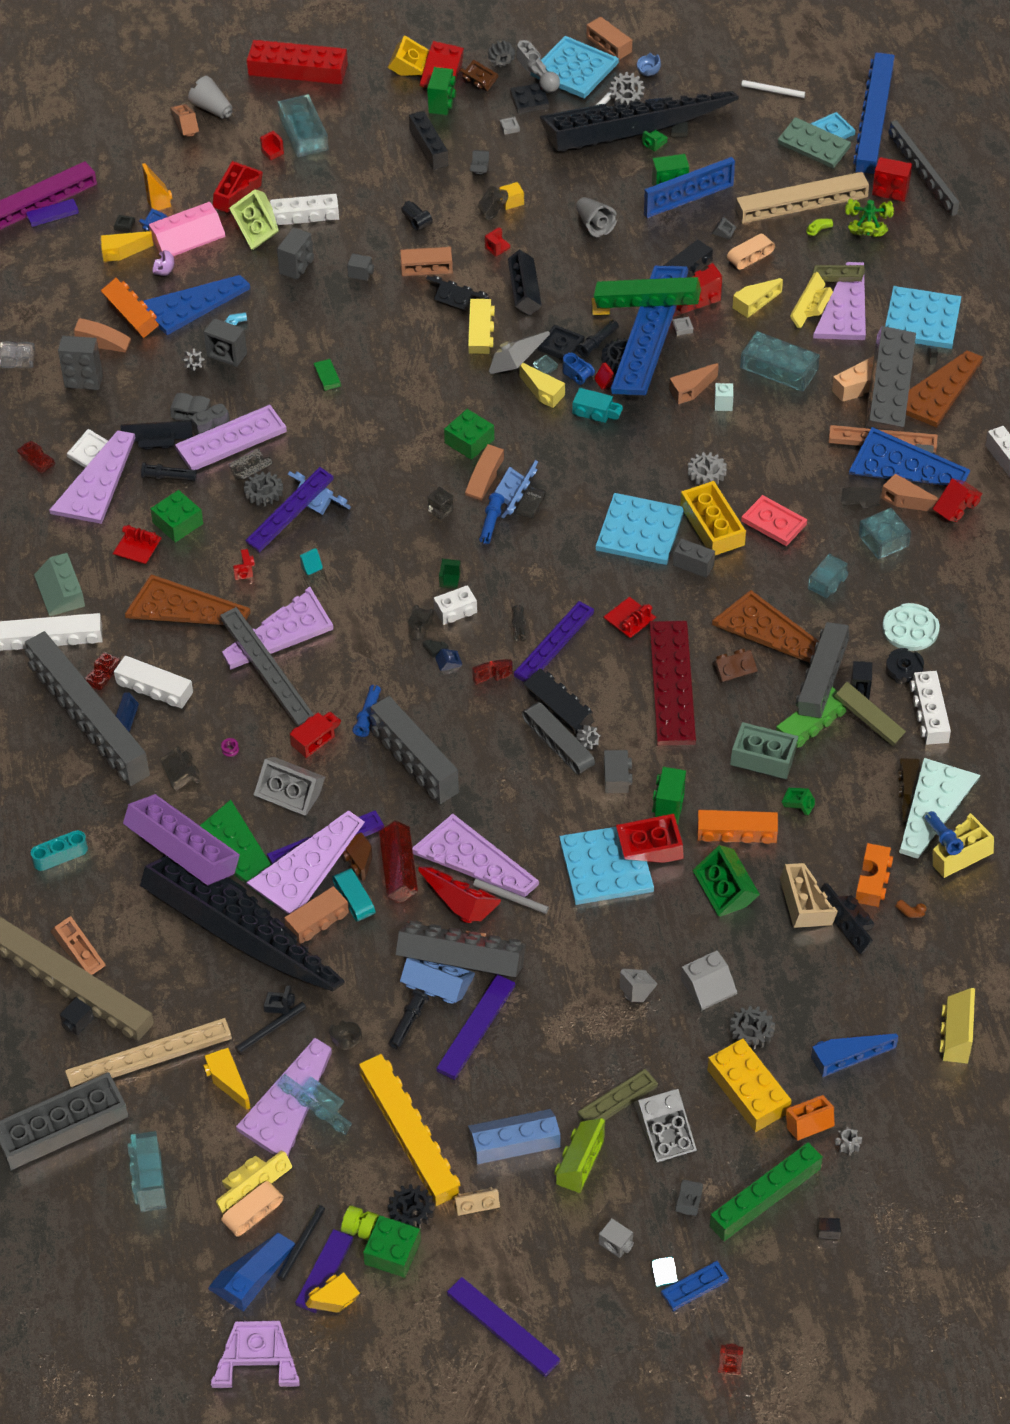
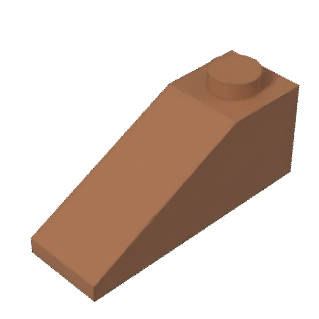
M186 104L170 107L181 134L188 137L195 135V132H199L196 115Z
M71 916L50 931L62 949L83 970L93 975L106 966Z

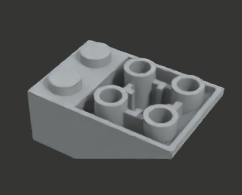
M679 1089L634 1102L641 1127L656 1162L697 1151Z

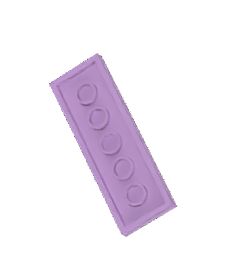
M268 405L177 443L175 448L189 469L198 470L285 433L287 428L272 406Z

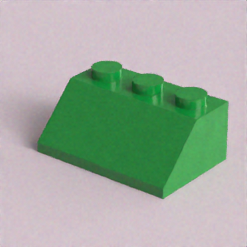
M719 845L693 869L695 876L717 915L720 917L746 908L760 895L738 855L732 848Z

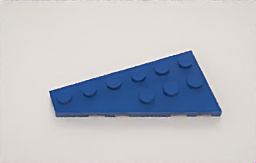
M241 275L144 300L143 302L148 307L146 310H152L157 316L155 320L159 324L158 327L166 335H169L248 291L250 284Z
M872 427L849 470V475L890 479L894 474H897L909 482L948 486L952 478L966 482L970 469Z

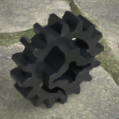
M409 1184V1189L401 1186V1192L393 1191L394 1197H389V1204L387 1205L390 1219L411 1226H417L420 1229L421 1223L429 1224L428 1218H433L435 1206L433 1196H428L427 1189L421 1191L420 1185L413 1189L412 1184Z

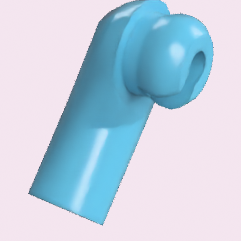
M246 313L232 314L228 316L225 322L236 326L239 322L247 321Z

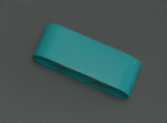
M76 830L36 845L30 852L34 868L39 871L47 870L86 854L88 851L86 836L84 832Z
M351 868L332 876L337 891L347 900L348 909L356 922L376 914L371 899Z

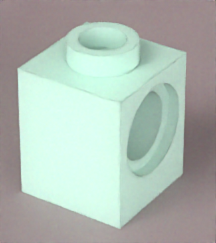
M715 383V411H732L733 384Z

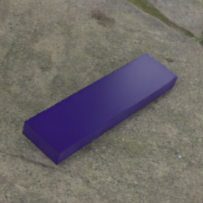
M333 1229L295 1302L296 1306L313 1313L317 1312L318 1309L306 1306V1302L309 1299L308 1294L316 1287L321 1289L326 1286L325 1282L337 1273L353 1242V1236Z

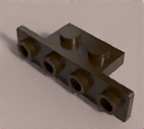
M900 759V770H898L897 778L898 782H901V786L898 788V797L902 801L903 824L907 823L920 773L919 759Z

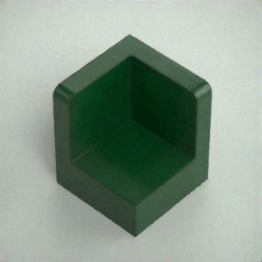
M442 559L439 572V587L458 588L461 575V560Z

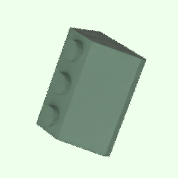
M68 553L50 557L34 574L49 617L85 607L83 593Z
M742 722L732 748L730 765L787 779L792 766L798 736Z

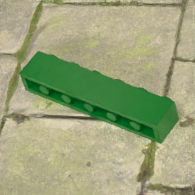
M698 277L597 281L594 299L597 308L694 305L699 303L701 287Z
M809 1142L714 1211L710 1216V1228L723 1242L821 1170L823 1156Z

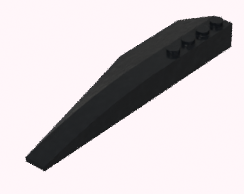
M733 91L711 93V96L697 94L696 98L687 97V95L680 96V99L673 100L672 97L647 99L645 103L631 101L628 105L621 104V102L614 103V106L608 107L607 104H599L540 116V120L552 146L557 151L564 152L570 148L578 149L585 145L612 142L615 139L643 134L644 131L651 132L673 126L738 100L739 96Z
M167 855L145 866L140 883L141 887L232 946L273 968L326 990L334 991L344 985L345 981L332 968L324 966L321 963L322 959L318 955L313 956L308 951L309 947L305 943L300 944L297 941L298 937L278 918H272L267 908H261L258 905V900L254 896L249 897L246 894L247 890L231 878L226 877L206 885Z

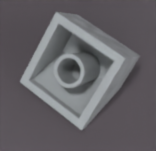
M718 950L682 966L681 981L701 1011L737 994L729 967Z

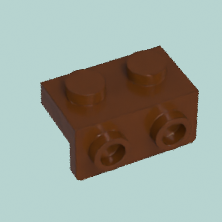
M474 59L466 70L460 69L462 78L468 83L471 81L480 90L483 88L488 91L499 77L496 72Z
M744 648L734 651V655L727 656V654L719 655L716 657L717 660L712 662V665L716 666L721 683L758 672L752 651H745Z

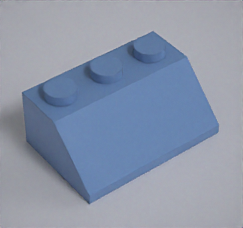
M407 958L400 982L405 983V986L410 989L418 988L424 990L426 995H437L442 997L443 1001L453 1004L464 997L475 976V972L458 966Z

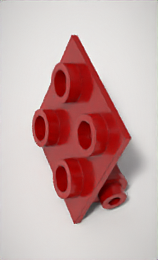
M131 525L123 526L122 532L125 534L114 550L113 555L146 564L162 537L156 535L155 532L151 533L145 529L141 531V528L136 529L131 527Z
M629 596L603 618L631 638L647 626L650 621L656 619V616L651 613L652 606L650 604L641 606Z

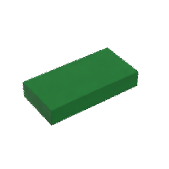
M330 359L314 363V369L324 391L341 387V382Z

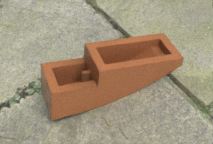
M79 318L74 328L75 337L97 338L98 348L126 352L131 342V338L127 335L91 320Z
M487 444L465 492L466 496L482 501L495 480L497 470L504 460V449Z

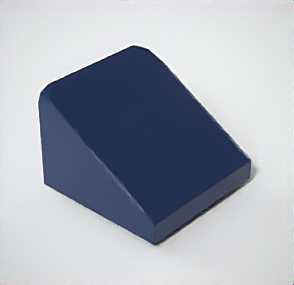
M441 649L436 656L440 671L462 666L461 659L456 650Z

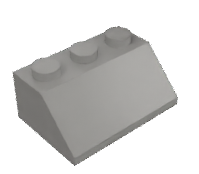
M276 757L266 758L254 796L306 816L320 795L325 776Z

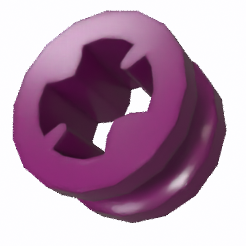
M227 738L221 743L222 753L225 756L232 757L239 752L236 739ZM231 745L233 749L230 750L227 746Z

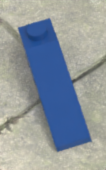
M885 1034L821 1041L812 1047L811 1059L821 1076L825 1077L896 1048L898 1035Z

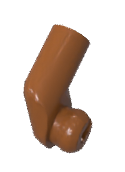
M902 899L895 906L908 918H921L927 910L926 906L922 903L917 904L916 907H910Z

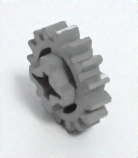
M626 72L624 76L619 73V78L614 77V82L610 84L611 99L615 98L614 103L621 102V104L628 105L631 101H640L643 98L645 87L643 86V81H639V76L635 78L634 73L630 76Z
M702 452V456L696 454L695 459H690V463H688V476H691V481L696 480V484L714 481L718 485L719 480L723 481L724 476H726L727 464L724 463L723 458L718 459V454L712 456L711 452L708 455Z

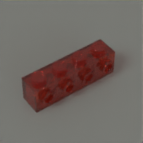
M394 820L379 831L387 897L403 903L418 892L410 827Z

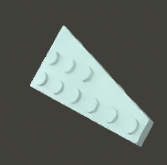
M924 758L899 853L918 859L934 836L937 835L929 823L926 822L925 815L927 814L931 818L928 812L934 811L941 821L946 823L963 798L970 792L973 785L977 783L980 775Z

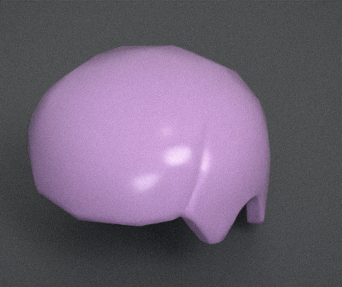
M163 250V252L159 253L162 258L156 259L153 265V274L159 276L169 275L174 268L173 255L168 250Z

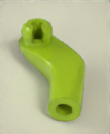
M816 219L808 226L806 233L809 236H815L823 229L832 228L833 221L832 219Z

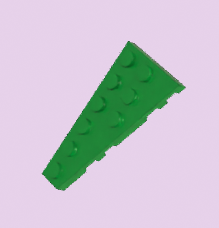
M229 800L200 825L240 854L234 875L246 884L271 866V863L232 800ZM259 894L262 898H264L266 901H268L271 905H274L271 901H269V900L266 899L264 896H262L261 894Z

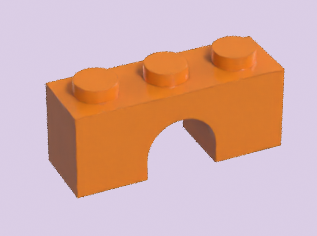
M867 843L862 870L871 872L874 875H860L856 892L858 903L879 907L880 900L885 899L887 888H883L884 883L888 884L890 872H887V867H892L894 857L890 856V847Z

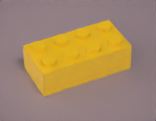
M714 481L681 491L680 506L683 507L685 515L706 548L714 550L715 555L745 545L746 530Z
M743 1038L708 1057L707 1071L754 1132L761 1130L786 1115V1109L791 1107L792 1100Z

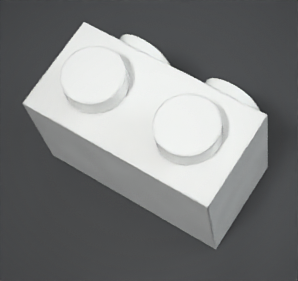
M467 585L434 597V610L442 624L445 625L477 613V600Z

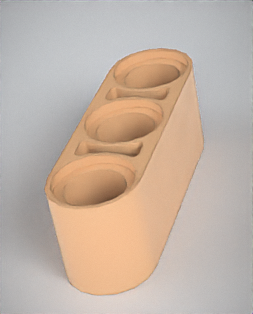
M761 233L731 249L727 254V260L737 269L741 270L771 254L775 249V244Z
M266 1181L230 1208L223 1215L222 1222L235 1236H241L282 1203L284 1196L269 1181Z

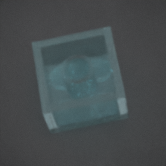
M889 508L861 520L859 537L879 560L908 547L911 530L896 512Z

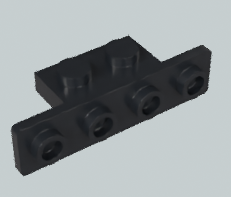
M436 275L426 277L430 284L439 286L434 300L467 312L470 299H490L488 294L483 291H478L477 293L468 286H463L462 288L453 281H442V278Z
M192 421L121 424L120 426L121 431L134 433V442L138 441V446L144 449H152L157 446L169 448L174 446L175 439H189L193 437Z
M824 883L820 890L822 893L825 892L830 905L838 911L834 922L859 954H864L873 941L865 930H871L875 923L853 895L839 897L828 883Z

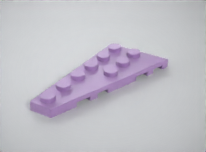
M847 262L846 265H864V263ZM864 275L862 282H837L816 327L813 339L865 340Z
M117 430L50 508V514L102 524L134 443L135 434Z
M308 587L300 597L296 596L292 599L293 602L288 606H283L265 619L260 627L257 629L253 628V631L270 654L333 630L332 622L311 587ZM237 642L222 651L223 658L230 670L251 662Z
M454 814L450 815L411 848V853L523 897H526L539 885V880Z

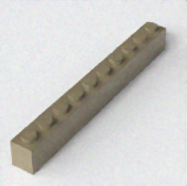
M0 917V955L2 957H8L19 968H25L33 977H39L47 986L59 990L64 997H70L73 1000L77 997L92 1007L95 1017H101L106 1020L109 1026L120 1029L128 1038L132 1037L139 1041L154 1025L151 1012Z

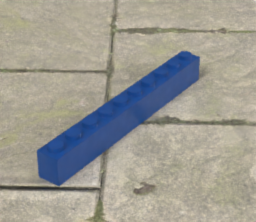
M875 52V58L871 59V69H869L868 79L871 80H867L866 89L868 90L865 92L864 99L867 101L863 103L861 121L863 122H860L859 132L861 133H858L857 143L860 144H856L855 154L858 155H854L853 165H856L855 172L875 174L895 56L893 54Z

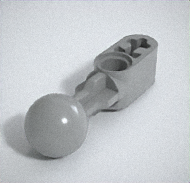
M519 41L516 53L517 60L528 72H533L540 77V86L544 91H556L560 86L559 76L554 72L546 71V66L540 59V53L529 41Z

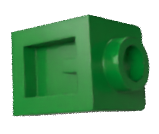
M654 130L652 133L643 132L642 145L654 152L668 141V137L657 130Z
M788 787L781 803L784 807L801 808L804 815H809L815 806V799L809 788Z

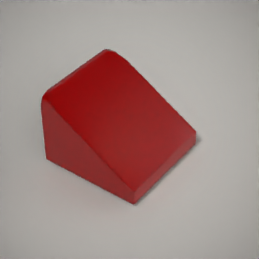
M605 362L601 365L594 378L601 389L611 387L614 381V373Z

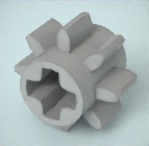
M192 348L190 353L184 351L185 357L181 359L185 362L184 367L188 368L191 366V370H195L196 366L202 367L201 362L205 360L201 357L202 352L198 351L195 353V349Z
M584 725L583 729L577 730L576 739L586 749H592V745L599 744L598 741L601 735L596 732V727Z
M846 1127L843 1132L838 1131L835 1145H840V1153L844 1152L851 1155L854 1150L859 1152V1144L862 1143V1137L857 1136V1129L853 1130Z

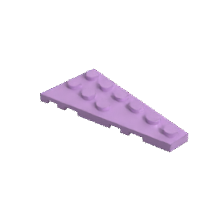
M348 810L246 884L287 914L294 912L308 902L362 827L364 821Z
M314 1038L236 1126L237 1131L274 1156L280 1151H284L289 1158L291 1148L296 1141L295 1138L311 1105L314 1092L318 1088L320 1077L324 1073L331 1056V1047Z

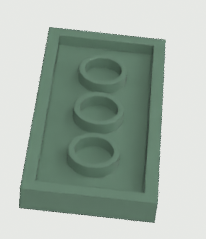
M796 117L778 138V144L833 169L851 147L850 141Z

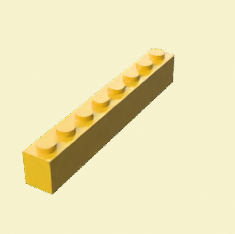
M382 1054L360 1063L361 1078L424 1187L428 1190V1194L433 1196L435 1206L453 1199L454 1196H458L459 1187L461 1186L458 1177L452 1175L448 1160L440 1155L441 1150L438 1143L432 1141L428 1126L422 1124V1118L418 1109H414L411 1105L410 1095L402 1090L403 1086L400 1078L392 1073L393 1068L390 1061H385Z

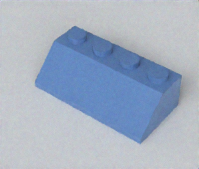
M551 1109L468 1126L477 1164L560 1147V1131L556 1116Z

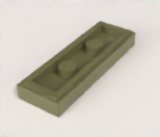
M815 265L812 276L815 272H818L824 282H862L865 267L864 265Z

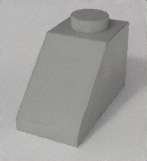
M622 969L620 971V988L625 993L624 996L631 1002H644L657 986L655 980L646 970Z

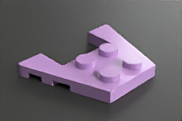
M280 1321L235 1322L226 1343L222 1359L218 1363L216 1374L212 1378V1388H232L233 1366L279 1365V1387L300 1386Z

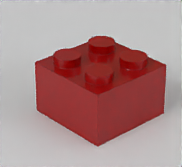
M879 157L875 169L872 195L905 202L909 190L912 163Z

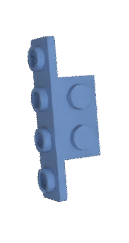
M535 460L530 465L524 476L511 467L506 470L494 493L503 495L505 498L504 503L507 504L500 516L504 519L507 514L511 515L516 508L515 502L518 503L523 496L522 490L525 491L530 484L528 479L532 478L538 470L535 468L538 461Z
M290 471L288 472L289 476L301 482L298 488L306 481L304 480L305 476L297 471L295 474ZM327 488L307 505V507L322 515L331 500L349 510L351 508L347 504V499L340 495L336 498L333 496L334 492Z

